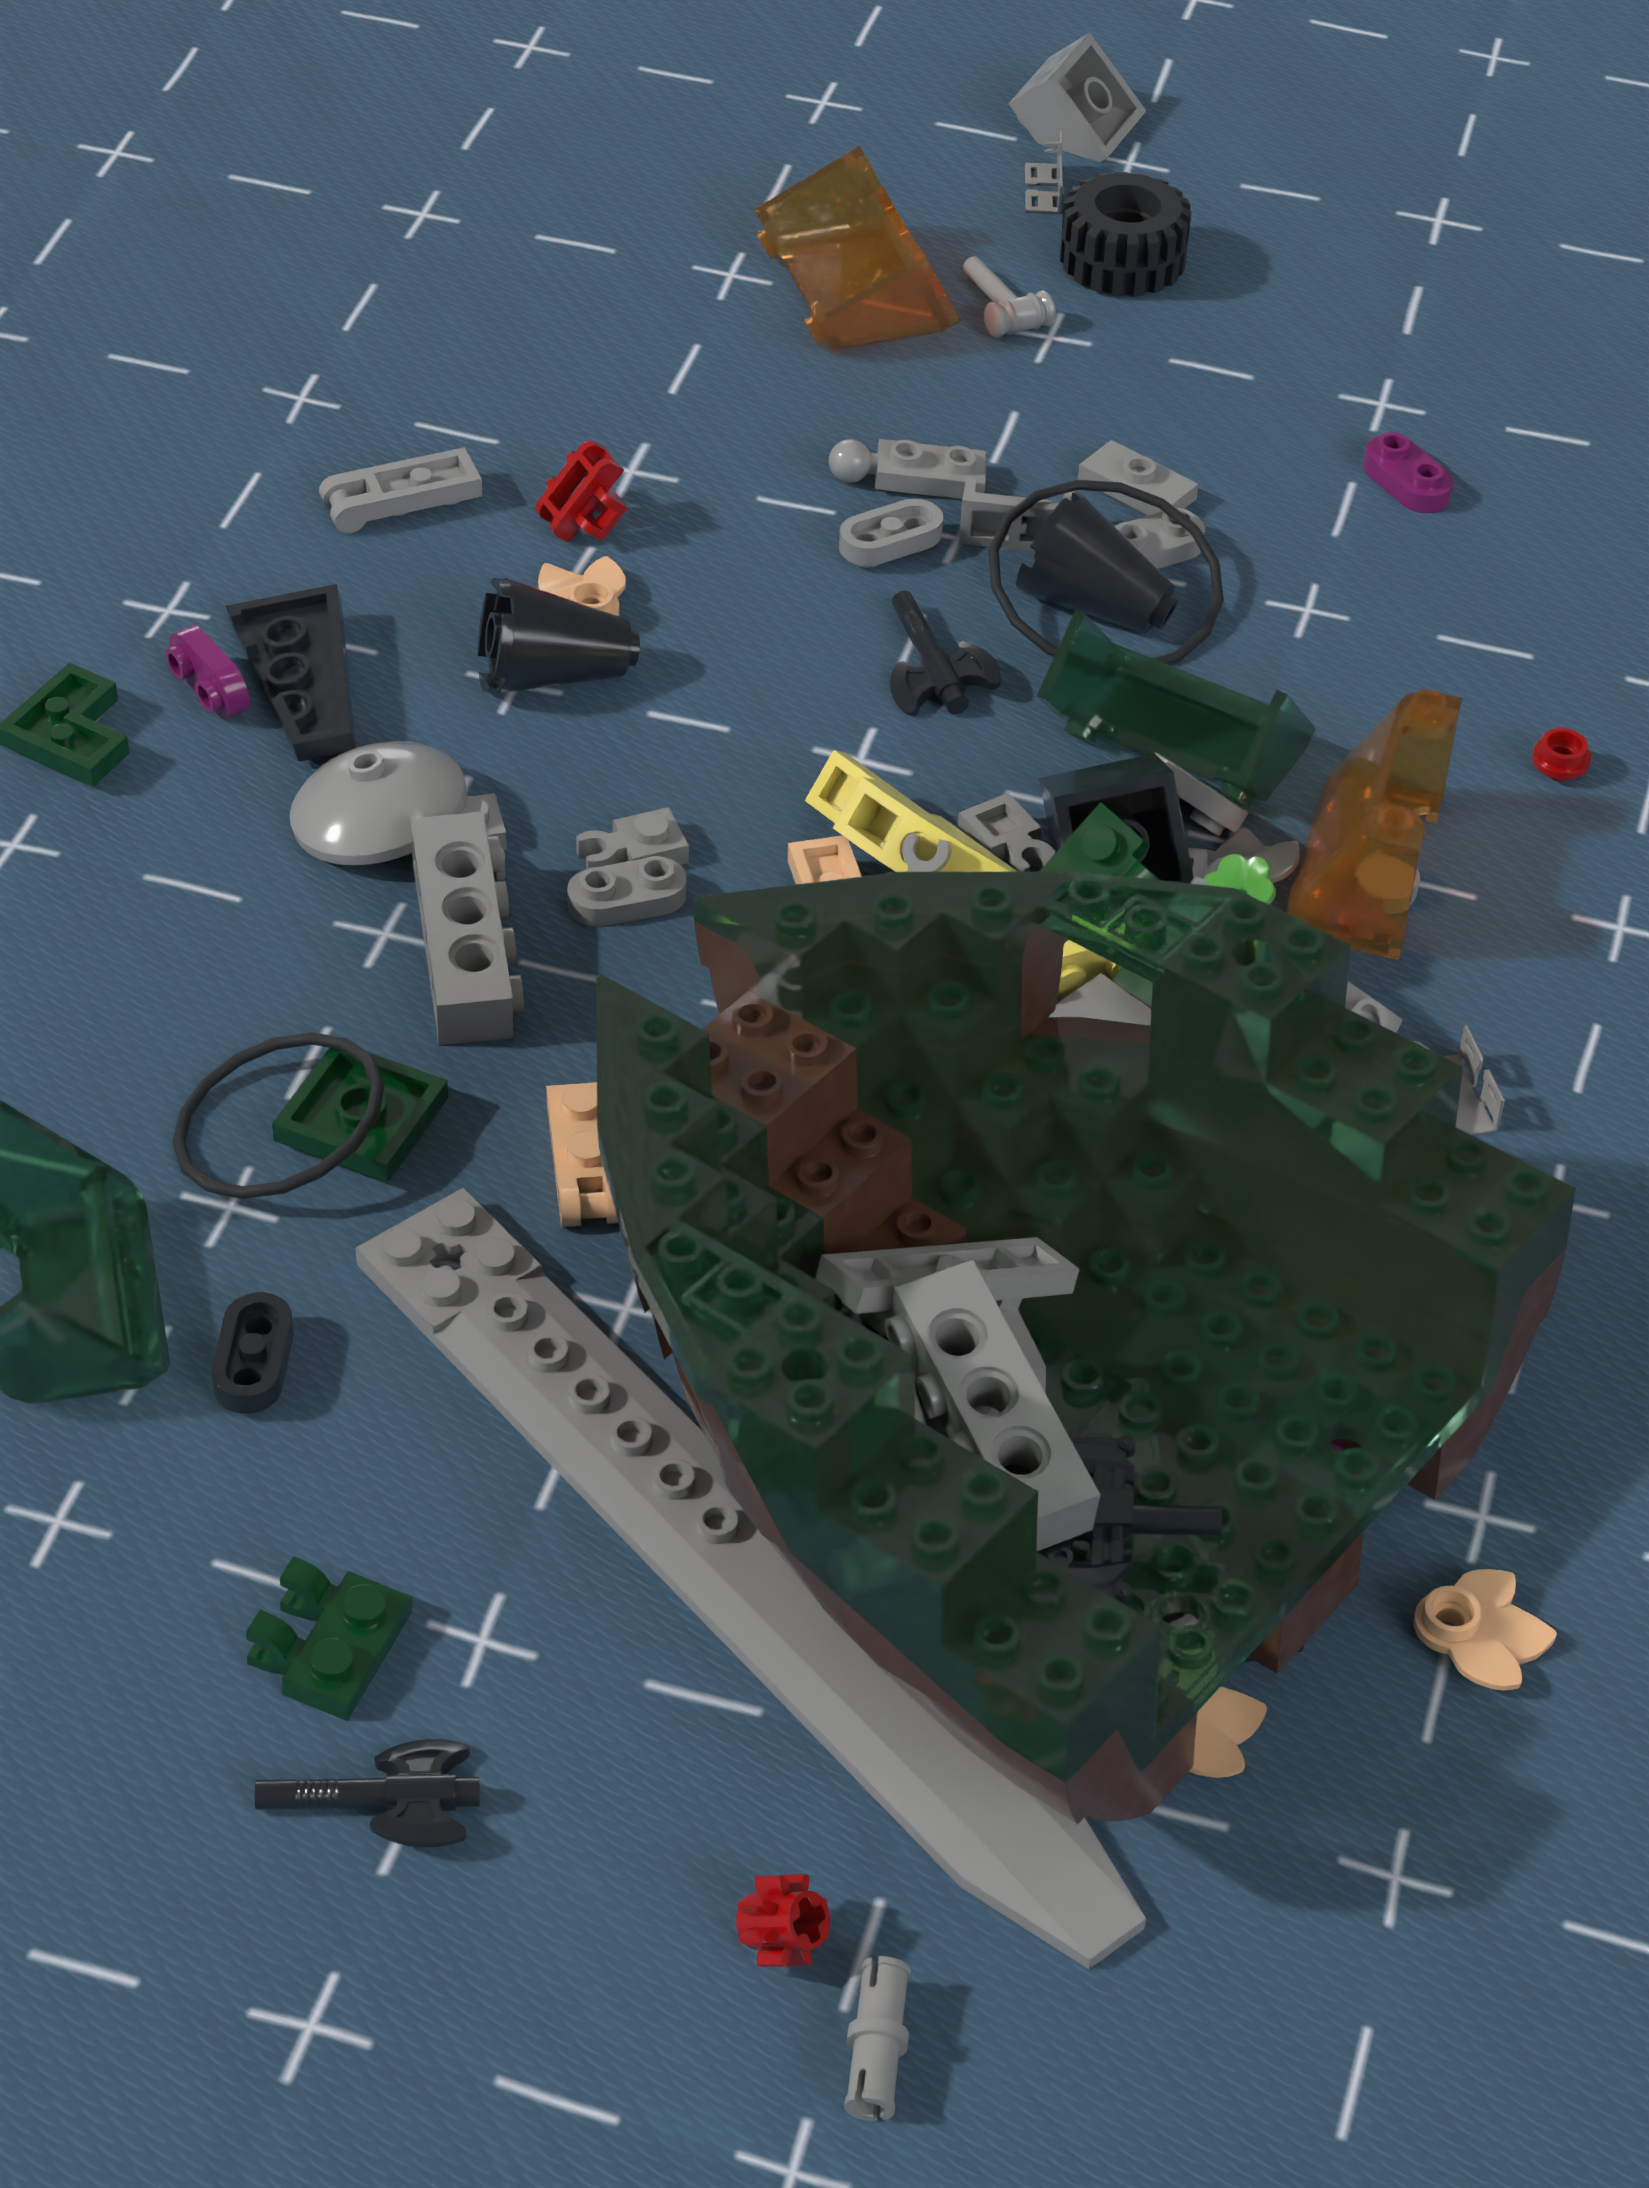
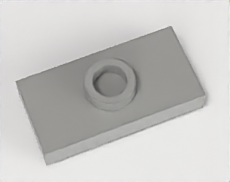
M1110 440L1079 464L1078 480L1122 482L1161 497L1175 508L1185 509L1197 499L1198 483L1113 440ZM1103 492L1147 516L1162 512L1161 509L1124 494Z

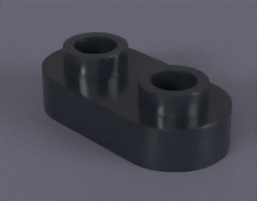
M266 1292L249 1293L234 1300L224 1314L212 1366V1380L217 1401L224 1408L232 1412L249 1414L265 1410L277 1401L282 1392L294 1331L291 1309L281 1297Z

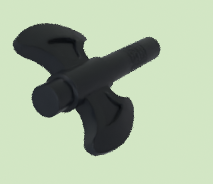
M904 590L893 596L892 605L921 659V667H914L904 661H900L895 665L891 673V694L897 706L909 716H916L926 700L937 696L950 714H960L969 705L964 686L975 685L994 690L1001 685L999 667L995 659L986 650L970 642L961 641L959 642L958 652L954 656L948 657L947 653L941 650L912 593Z
M444 1739L416 1740L389 1748L374 1757L375 1767L377 1770L387 1773L386 1778L256 1780L255 1810L386 1808L385 1813L372 1818L370 1830L373 1833L391 1842L406 1846L440 1847L466 1840L465 1827L449 1817L444 1811H456V1807H480V1777H456V1773H448L452 1768L469 1757V1745Z

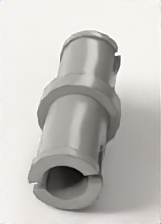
M878 1956V1973L875 1972L876 1961L872 1957L862 1962L860 1972L862 1980L857 2019L849 2023L846 2044L853 2053L848 2094L845 2098L844 2109L852 2117L871 2122L877 2121L878 2105L881 2106L880 2117L883 2120H888L894 2116L899 2057L907 2052L909 2031L903 2025L907 1982L910 1978L911 1969L902 1960L887 1956Z

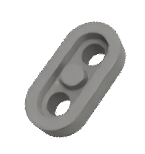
M906 499L851 516L841 524L839 551L847 561L864 568L874 567L934 547L941 540L943 513L937 505L927 500Z
M1176 508L1195 523L1203 535L1205 534L1204 522L1197 515L1187 509ZM1163 511L1114 525L1157 569L1193 559L1201 553L1192 535Z
M1155 752L1174 772L1179 801L1182 798L1195 807L1190 818L1220 836L1225 827L1236 833L1249 812L1180 766Z
M651 856L585 869L575 874L568 883V911L577 922L591 927H604L667 915L678 910L686 900V872L679 863L661 856Z

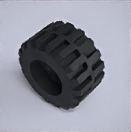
M1141 173L1097 174L1096 178H1086L1080 181L1079 186H1073L1068 191V197L1064 201L1059 255L1060 262L1063 263V269L1068 275L1074 276V281L1080 285H1088L1091 287V290L1100 293L1108 292L1115 296H1142L1146 292L1156 293L1162 291L1164 286H1172L1178 281V276L1183 275L1185 270L1192 214L1188 199L1183 198V193L1177 187L1168 186L1169 182L1160 178L1154 179L1149 177L1150 175Z

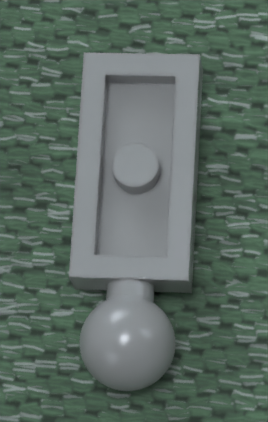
M846 439L840 441L832 448L828 459L832 474L840 481L854 483L863 479L867 474L875 475V489L962 499L966 477L978 478L976 492L984 493L986 451L969 449L964 446L947 447L920 444L911 440L894 441L879 439L877 453H873L862 442Z

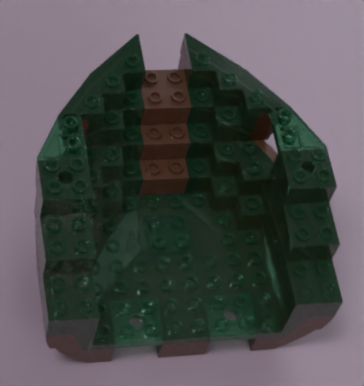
M895 872L697 896L693 899L696 941L701 965L710 971L712 989L719 1015L703 1029H700L602 974L596 977L597 1131L604 1172L644 1313L649 1309L651 1310L664 1360L670 1354H674L684 1392L699 1425L719 1459L723 1481L762 1536L769 1541L833 1621L868 1655L874 1664L963 1746L1013 1784L1077 1825L1086 1815L1097 1821L1111 1822L1131 1820L1148 1815L1193 1767L1197 1712L1247 1657L1278 1674L1358 1586L1363 1534L1371 1522L1406 1484L1436 1500L1473 1459L1513 1384L1539 1324L1548 1314L1567 1248L1576 1188L1458 1129L1456 1121L1463 1066L1345 1008L1351 945L1236 888L1084 872ZM1070 940L1152 982L1151 1024L1143 1025L1085 1017H1049L1056 1009L1064 944ZM1038 1237L1080 1269L1072 1294L1023 1298L1018 1308L1046 1366L1045 1393L1070 1440L1074 1442V1437H1133L1135 1440V1454L1127 1459L1135 1466L1134 1486L1125 1483V1489H1134V1505L1222 1507V1535L1133 1534V1550L1123 1549V1555L1132 1553V1574L1123 1581L1131 1586V1601L1126 1605L1048 1559V1552L1053 1548V1545L1037 1551L1038 1491L915 1419V1356L889 1342L887 1336H881L865 1321H862L859 1317L860 1313L856 1314L843 1304L832 1288L815 1279L822 1255ZM1332 1442L1337 1446L1343 1448L1344 1451L1335 1449L1328 1443ZM1074 1541L1069 1546L1073 1552V1561L1091 1560L1090 1545L1086 1541ZM1174 1612L1181 1617L1187 1613L1194 1616L1199 1622L1195 1625H1183L1177 1628L1167 1624L1162 1618Z

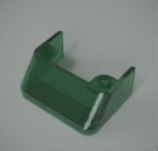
M1076 610L1037 694V697L1057 716L1066 721L1063 731L1090 744H1095L1099 736L1144 755L1157 752L1187 772L1220 785V794L1245 807H1251L1254 799L1263 802L1268 800L1306 751L1316 729L1285 692L1276 689L1270 705L1114 644L1086 614Z
M0 1100V1249L3 1248L19 1258L22 1291L0 1307V1390L14 1400H20L27 1404H40L140 1389L148 1386L167 1372L170 1366V1358L148 1210L142 1194L135 1184L120 1171Z

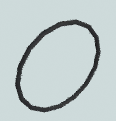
M1073 480L1034 491L1004 515L988 550L991 589L1011 625L1047 655L1092 672L1139 674L1179 662L1210 636L1224 602L1220 562L1200 528L1165 499L1122 482ZM1075 490L1121 493L1161 509L1192 535L1210 566L1213 601L1201 630L1175 652L1139 663L1092 661L1050 644L1019 618L1001 586L999 551L1012 522L1038 501Z

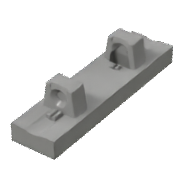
M1038 1237L825 1254L821 1256L815 1281L826 1290L836 1293L843 1304L856 1314L860 1313L859 1317L862 1321H865L881 1336L886 1337L885 1321L891 1318L894 1287L969 1260H974L1001 1311L1013 1307L1018 1309L1023 1298L1072 1294L1080 1269Z

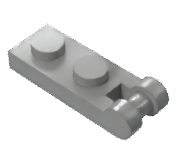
M463 447L335 474L322 481L319 487V494L324 505L331 510L330 516L336 529L344 534H352L359 531L366 521L390 516H402L408 512L441 505H453L460 501L482 497V478L467 450Z

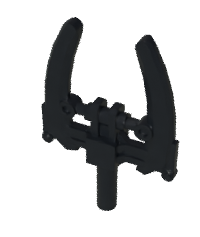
M1122 1436L1121 1438L1074 1437V1442L1072 1441L1090 1477H1093V1482L1100 1493L1093 1530L1053 1545V1548L1049 1550L1047 1555L1048 1562L1013 1560L1012 1558L985 1554L942 1541L935 1542L931 1546V1562L966 1579L1000 1589L1026 1594L1068 1597V1601L1113 1602L1119 1605H1126L1131 1601V1586L1123 1581L1132 1574V1553L1123 1555V1549L1133 1550V1534L1221 1536L1222 1507L1134 1505V1489H1125V1483L1134 1486L1135 1466L1127 1459L1135 1454L1134 1438L1131 1436ZM951 1462L939 1467L943 1481L947 1477H953L954 1479L960 1477ZM1021 1465L1003 1467L1008 1472L1016 1475L1032 1473L1028 1468ZM1074 1541H1086L1090 1545L1091 1560L1073 1561V1552L1069 1546Z

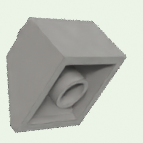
M1090 32L1050 56L1008 103L1017 115L1019 122L1029 131L1037 143L1048 146L1045 143L1059 142V131H1062V151L1097 162H1102L1109 157L1146 112L1143 105Z

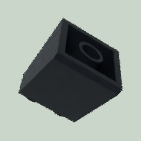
M1155 753L1039 778L1049 833L1055 852L1060 849L1098 804L1102 802L1150 845L1138 860L1170 888L1165 894L1166 897L1183 893L1194 879L1174 772ZM1120 880L1099 903L1098 907L1101 910H1106L1146 900L1139 897Z

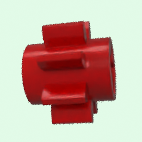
M807 1874L756 1876L755 1888L757 1892L748 1894L742 1901L738 1902L736 1926L739 1942L744 1943L751 1949L758 1950L757 1966L759 1967L809 1966L812 1964L810 1950L819 1947L828 1939L830 1912L826 1898H823L814 1891H808L809 1876Z

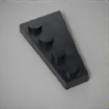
M337 584L226 605L231 625L298 762L320 757H331L355 749L342 601Z

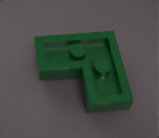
M69 662L0 723V745L94 787L129 755L128 738L126 735L95 722L118 701L116 682Z

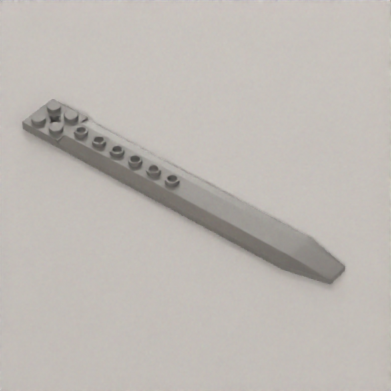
M464 1188L459 1189L355 1248L357 1266L962 1889L1087 1969L1092 1968L1145 1929L1146 1917L1085 1817L1077 1825L1013 1784L963 1746L873 1663L868 1655L825 1612L769 1541L762 1536L732 1496L723 1481L719 1459L704 1432L542 1272V1265ZM455 1259L460 1261L461 1268L453 1270L447 1265L440 1268H435V1266L441 1260Z

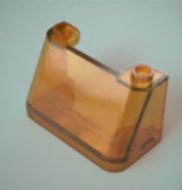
M860 146L754 209L764 227L756 232V235L770 259L780 255L812 313V315L804 319V322L819 347L828 342L833 351L923 336L944 332L961 322L920 246L916 244Z
M1420 690L1404 696L1326 778L1290 891L1286 919H1301L1306 923L1308 928L1307 940L1399 960L1405 940L1418 860L1425 835V825L1419 815L1427 814L1425 821L1437 823L1463 698L1441 694L1434 690Z

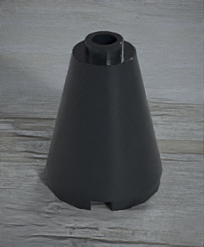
M1072 492L1071 501L1064 498L1047 518L1030 548L1036 551L1034 555L1035 562L1032 568L1022 563L1016 579L1017 589L1027 595L1144 634L1153 626L1161 630L1171 618L1178 604V600L1171 597L1175 585L1084 496L1077 492Z
M492 578L490 583L497 590V594H485L478 636V656L489 658V673L478 672L479 682L483 691L499 694L622 677L625 675L628 666H635L637 664L640 651V637L638 632L631 631L628 619L508 578Z

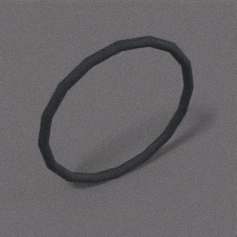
M316 1032L274 1037L234 1054L200 1081L179 1111L172 1143L182 1173L206 1192L239 1199L284 1194L324 1177L360 1147L379 1118L385 1085L374 1057L348 1038ZM307 1045L343 1050L363 1064L371 1084L367 1112L348 1141L318 1165L281 1181L247 1186L212 1180L193 1165L186 1145L191 1117L210 1089L239 1066L275 1050Z

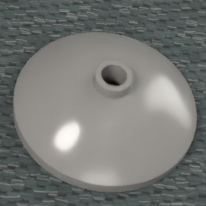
M387 741L369 744L352 749L331 759L306 780L292 802L290 824L295 839L301 848L320 860L341 865H368L386 862L412 853L410 818L461 814L466 803L467 787L460 766L453 758L440 750L408 741Z

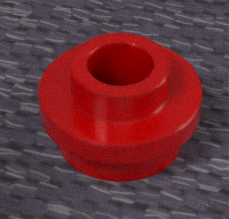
M1554 728L1545 732L1542 739L1535 744L1532 762L1537 770L1547 777L1557 781H1566L1579 778L1588 771L1591 753L1588 749L1587 740L1583 735L1568 728Z

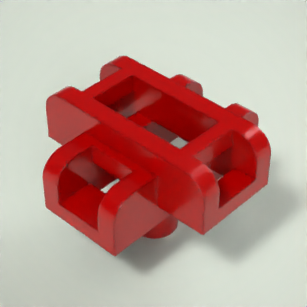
M589 440L582 443L577 451L571 450L565 457L568 461L557 477L551 476L546 482L548 488L535 506L539 516L550 523V529L555 536L568 543L580 527L591 536L603 541L628 509L626 504L611 488L624 472V469L606 447ZM594 511L599 513L597 518L592 515Z

